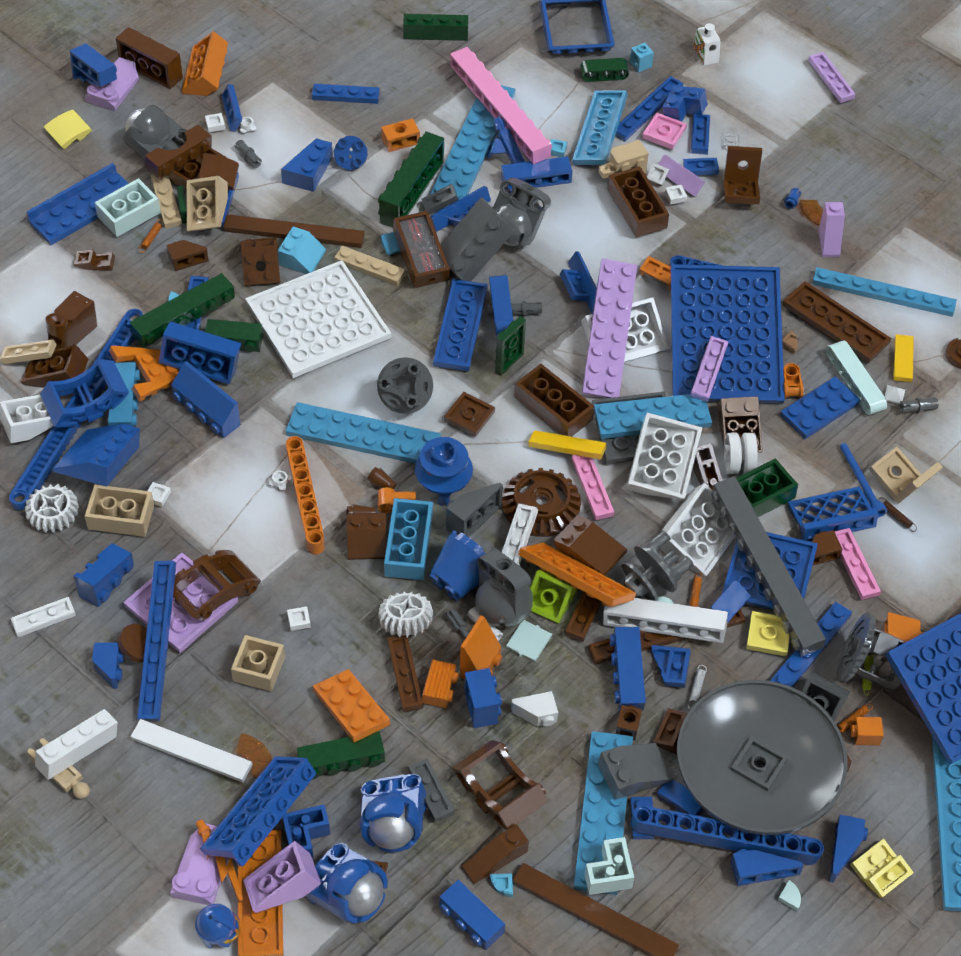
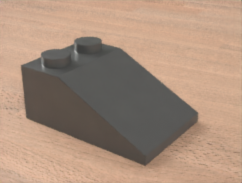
M499 482L460 495L455 500L450 501L446 507V530L450 533L455 530L457 535L463 533L470 537L502 507L503 484Z
M656 743L619 746L601 752L598 765L615 800L673 781Z

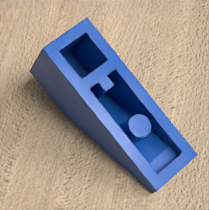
M839 815L835 828L829 882L834 883L858 851L862 841H866L868 828H865V819Z
M741 849L733 853L730 862L737 886L798 876L803 868L802 862L757 850L747 851V849Z

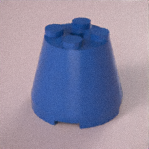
M453 530L448 536L429 577L433 580L434 586L439 590L443 588L449 592L447 595L457 602L458 599H461L479 586L477 559L484 555L485 552L471 538L463 533L457 535V532Z

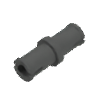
M238 140L235 143V148L253 167L256 168L261 165L262 159L255 154L252 147H248L243 140Z
M936 397L928 399L915 398V400L900 401L899 407H907L899 409L901 413L912 411L920 413L923 410L938 409L939 404H931L938 402Z

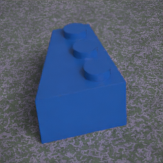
M85 43L69 50L73 79L80 78L83 82L89 81V84L99 87L117 80L115 64Z
M317 138L281 168L282 183L314 192L333 158L332 142Z
M113 543L97 555V561L93 564L88 563L85 565L86 570L81 574L77 572L74 575L79 597L97 607L108 600L112 590L120 585L122 578L134 566L132 553Z

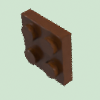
M463 391L445 414L444 421L476 437L495 413V407Z

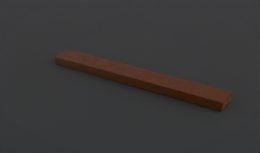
M227 214L223 226L224 231L284 239L292 227H296L310 232L320 243L362 248L365 231L230 214Z
M741 609L727 623L726 628L745 623L746 619ZM640 630L641 652L650 650L652 645L664 646L689 639ZM610 639L588 644V650L595 665L611 660L614 647L610 646Z
M522 863L512 881L516 886L649 956H675L679 948V944L525 863Z

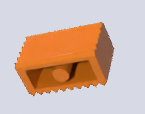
M432 660L422 694V702L424 704L447 708L448 702H452L454 696L452 686L453 684L457 685L459 677L455 664Z

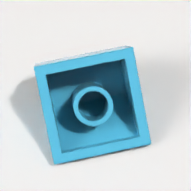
M292 227L278 249L279 265L304 274L311 273L325 254L326 248L310 232Z

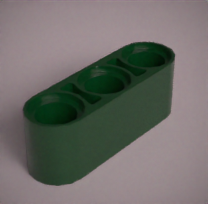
M624 58L585 60L580 64L582 79L585 82L624 80L629 76L627 61Z

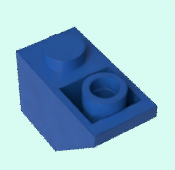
M94 643L92 662L95 671L113 689H118V681H122L120 663H124V654L121 652L118 643Z

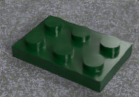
M519 316L515 321L513 320L508 328L501 331L496 337L495 373L500 376L524 355L526 319L522 316Z

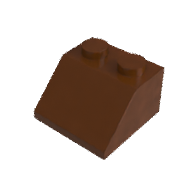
M386 513L347 514L348 560L385 559L387 549Z

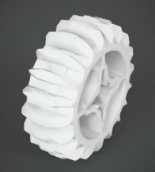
M49 484V487L45 488L42 485L41 490L35 489V494H30L29 499L26 500L25 513L27 514V520H29L32 527H36L38 531L43 529L45 533L48 530L54 533L55 529L62 531L64 526L69 528V522L74 523V517L78 516L77 510H79L77 497L66 486L61 488L59 484L55 487Z
M404 591L403 594L396 592L395 596L389 595L388 599H384L383 603L380 604L378 615L381 627L385 628V632H391V635L398 634L399 637L406 635L408 638L409 635L416 637L417 633L423 634V630L428 629L432 622L433 609L430 601H427L424 596L421 597L420 593L414 595L413 592L405 593Z

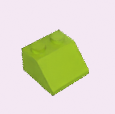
M540 569L536 572L531 585L533 595L531 611L560 623L571 605L577 589L573 588L570 583L557 579L554 574Z

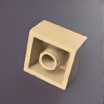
M245 635L231 668L233 682L272 692L285 659L284 645Z

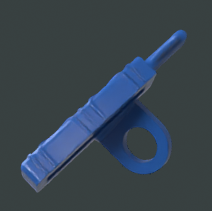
M500 117L495 118L494 125L500 132L497 134L498 138L490 145L487 157L490 158L493 154L507 153L512 164L525 162L509 128L505 129L506 124L504 120Z

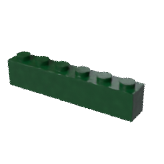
M220 273L130 321L131 334L142 347L153 344L156 340L163 337L169 322L185 326L191 321L199 319L204 314L214 311L217 307L230 302L235 298L234 286Z

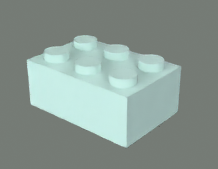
M139 178L95 202L97 217L116 237L161 213L159 199Z

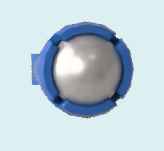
M408 774L366 782L361 788L363 797L360 830L363 839L372 847H375L377 844L379 849L385 852H400L411 848L423 831L426 790L420 776Z
M338 843L334 845L315 865L321 884L306 895L311 904L319 905L348 923L369 920L382 905L385 898L383 890L388 885L386 873L375 862L349 849L346 844Z

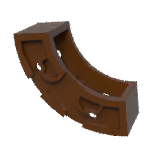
M218 550L215 552V555L209 557L206 554L194 560L192 567L188 570L183 568L175 575L173 597L194 619L204 621L225 602L239 596H250V594L257 590L261 580L233 551ZM217 570H223L234 583L230 584ZM204 575L219 592L198 609L186 597L183 591L192 582Z
M491 740L452 767L465 790H469L471 794L477 797L475 803L485 814L493 815V821L500 827L508 830L538 810L548 800L545 796L546 791L544 787L531 780L517 767L507 754L506 746L502 742ZM496 752L511 775L485 792L470 769ZM518 785H521L526 790L504 807L496 802Z

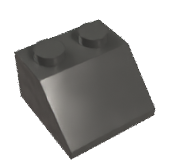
M815 673L808 677L802 690L804 694L821 705L834 722L850 694V691Z

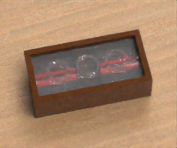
M428 211L394 218L393 232L414 288L448 281L450 268Z

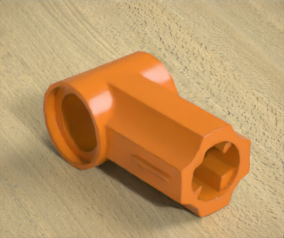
M381 488L378 491V510L382 513H391L394 498L416 500V492H395L392 488Z

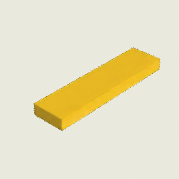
M534 430L528 441V446L532 448L601 459L606 450L605 442Z

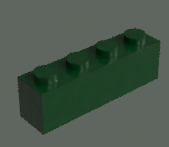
M404 14L403 39L468 41V15Z
M380 731L356 742H353L350 737L297 747L298 758H307L315 770L316 775L313 779L327 774L336 775L346 770L355 771L365 766H378L385 762V751Z

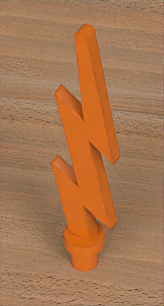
M202 819L196 822V826L198 828L197 833L202 837L204 844L210 837L211 829ZM215 856L221 884L228 874L238 902L241 903L243 897L232 858L226 865L224 857Z

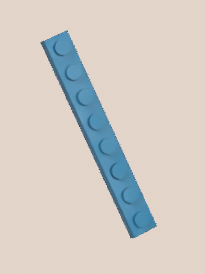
M816 267L812 285L950 317L954 315L957 299L818 267Z

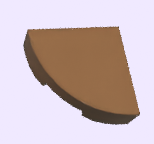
M790 331L782 339V345L793 354L797 351L798 340L796 334Z

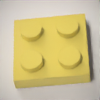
M752 611L746 649L787 656L790 635L785 633L781 618L776 615Z

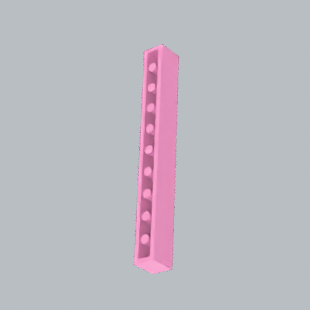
M468 47L450 53L453 70L494 118L500 117L504 120L506 124L505 129L509 128L517 146L527 158L535 164L551 157V142L543 136L540 129L536 128L534 122L526 116L524 110L518 107L517 102L512 100L507 90L501 87L500 82L495 80L492 73L485 68L483 62L477 59L475 53L471 52Z

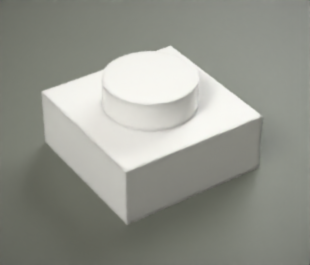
M222 113L205 116L209 132L225 130Z
M653 162L647 178L662 186L669 169Z
M682 184L665 188V194L670 205L687 201V195Z
M152 482L148 491L152 492L154 504L163 507L171 493L170 487Z
M307 606L287 610L291 631L311 628Z

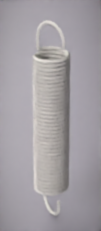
M699 669L696 672L689 698V703L695 705L699 700L706 670Z

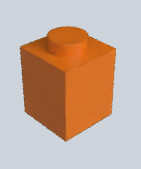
M856 717L854 725H851L850 734L851 737H854L855 745L880 746L884 736L881 717Z

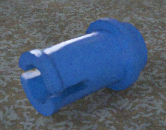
M792 188L789 196L784 200L785 206L788 209H793L798 204L797 201L801 196V191L798 192V188Z

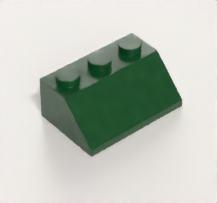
M776 458L736 478L757 517L795 499L799 485Z

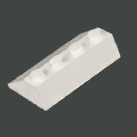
M654 298L632 303L624 362L669 350ZM593 314L587 315L581 320L588 342Z
M646 413L626 490L644 495L684 500L702 427Z
M705 483L690 492L662 529L668 533L671 540L660 548L665 554L673 550L675 552L674 555L677 554L679 557L677 562L688 556L694 564L690 569L696 573H702L703 577L708 575L735 538V535H732L729 530V523L720 514L718 503H714L711 497L713 490Z

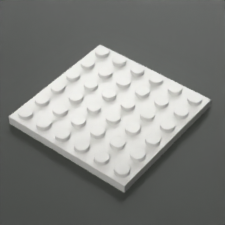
M342 260L245 298L247 306L257 322L262 324L264 333L293 378L391 338L390 330Z

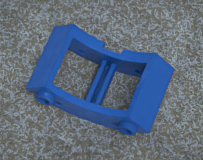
M97 359L88 370L74 378L64 381H48L40 396L54 426L71 427L77 426L78 422L85 420L91 422L104 416L103 412L111 407L113 409L116 408L126 398L129 391L114 361ZM104 377L109 388L94 400L88 386ZM78 392L84 405L64 408L59 396Z

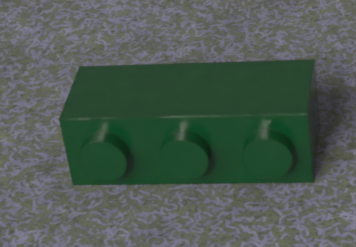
M214 319L207 320L206 333L241 343V351L260 352L263 339L262 324Z

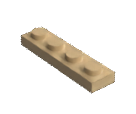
M151 174V181L155 195L159 199L165 229L181 226L182 220L169 176L165 175L158 179Z
M342 246L334 257L335 263L342 260L346 267L396 286L399 285L405 276V269Z

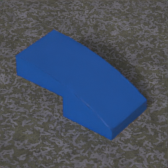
M675 780L665 783L657 792L660 799L676 806L677 812L697 816L703 809L694 800L687 787Z

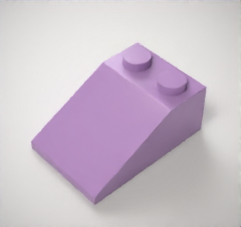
M296 841L243 880L255 913L302 898L321 884L311 854Z

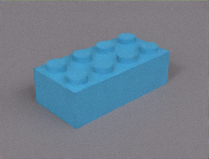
M394 498L384 562L385 577L424 580L433 518V502Z

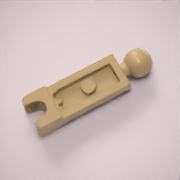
M44 738L40 739L42 747L49 743ZM30 748L27 754L35 764L36 751ZM72 765L52 777L65 792L73 788L74 796L79 799H84L89 795L90 787L87 783L80 782L83 779L82 774Z

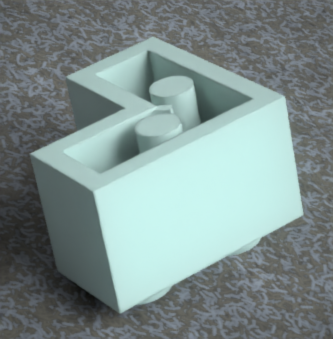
M625 837L603 840L602 856L604 861L586 864L585 879L589 895L632 889L634 874Z

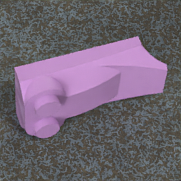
M119 57L114 62L117 68V80L101 87L93 84L89 85L85 101L116 111L139 80L136 63Z
M206 824V825H209V827H210V829H211L210 835H211V834L214 832V830L218 827V826ZM197 829L189 839L177 875L172 880L170 895L174 898L210 905L215 902L221 880L215 856L211 855L207 860L206 855L200 850L203 841L202 837L197 833ZM224 857L227 865L229 857Z

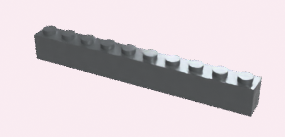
M733 476L715 483L711 497L714 503H718L722 518L726 519L729 523V530L732 535L736 536L739 549L746 554V561L749 567H753L757 582L763 585L767 600H771L774 605V613L777 617L781 618L785 633H789L791 636L793 648L799 651L801 657L823 648L826 639L736 477Z

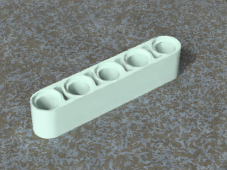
M843 340L827 346L826 353L829 360L848 388L860 399V406L865 413L871 415L885 410L887 402L884 395L849 344Z

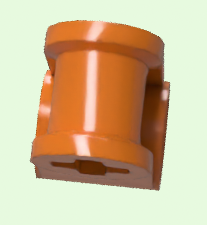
M788 363L783 368L784 398L791 396L802 398L804 387L800 368L794 363Z

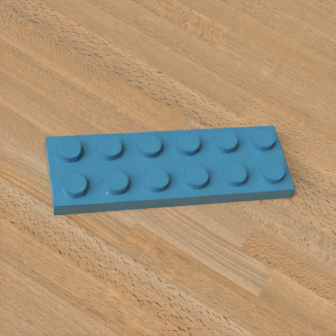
M627 90L594 91L572 159L573 165H604L607 163L628 96Z
M690 394L594 404V413L600 439L640 435L646 413L702 428L711 427L712 425L707 402L691 397Z

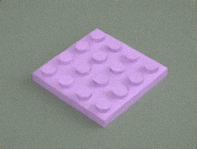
M183 553L172 560L176 562L175 575L183 568L188 570L194 565L193 561ZM204 575L192 582L183 591L186 597L198 609L219 592ZM153 577L123 602L124 607L147 626ZM173 597L168 644L181 653L238 603V597L219 606L204 621L194 619Z

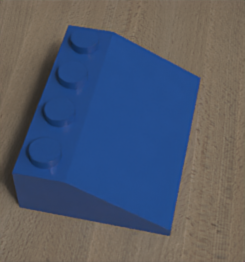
M116 424L87 429L54 466L53 472L107 487L139 448L140 428L129 424Z

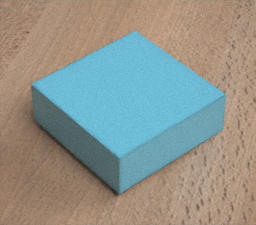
M551 139V156L564 157L568 142Z

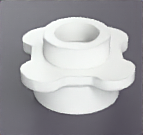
M251 117L242 118V122L239 125L241 128L240 132L246 133L256 130L254 119Z
M279 470L273 473L272 479L269 480V485L276 486L279 490H285L288 482H291L292 478L286 472Z

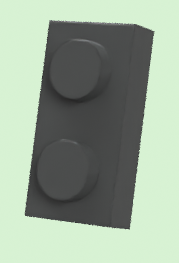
M450 184L421 200L425 211L431 214L459 200L455 187L453 184Z

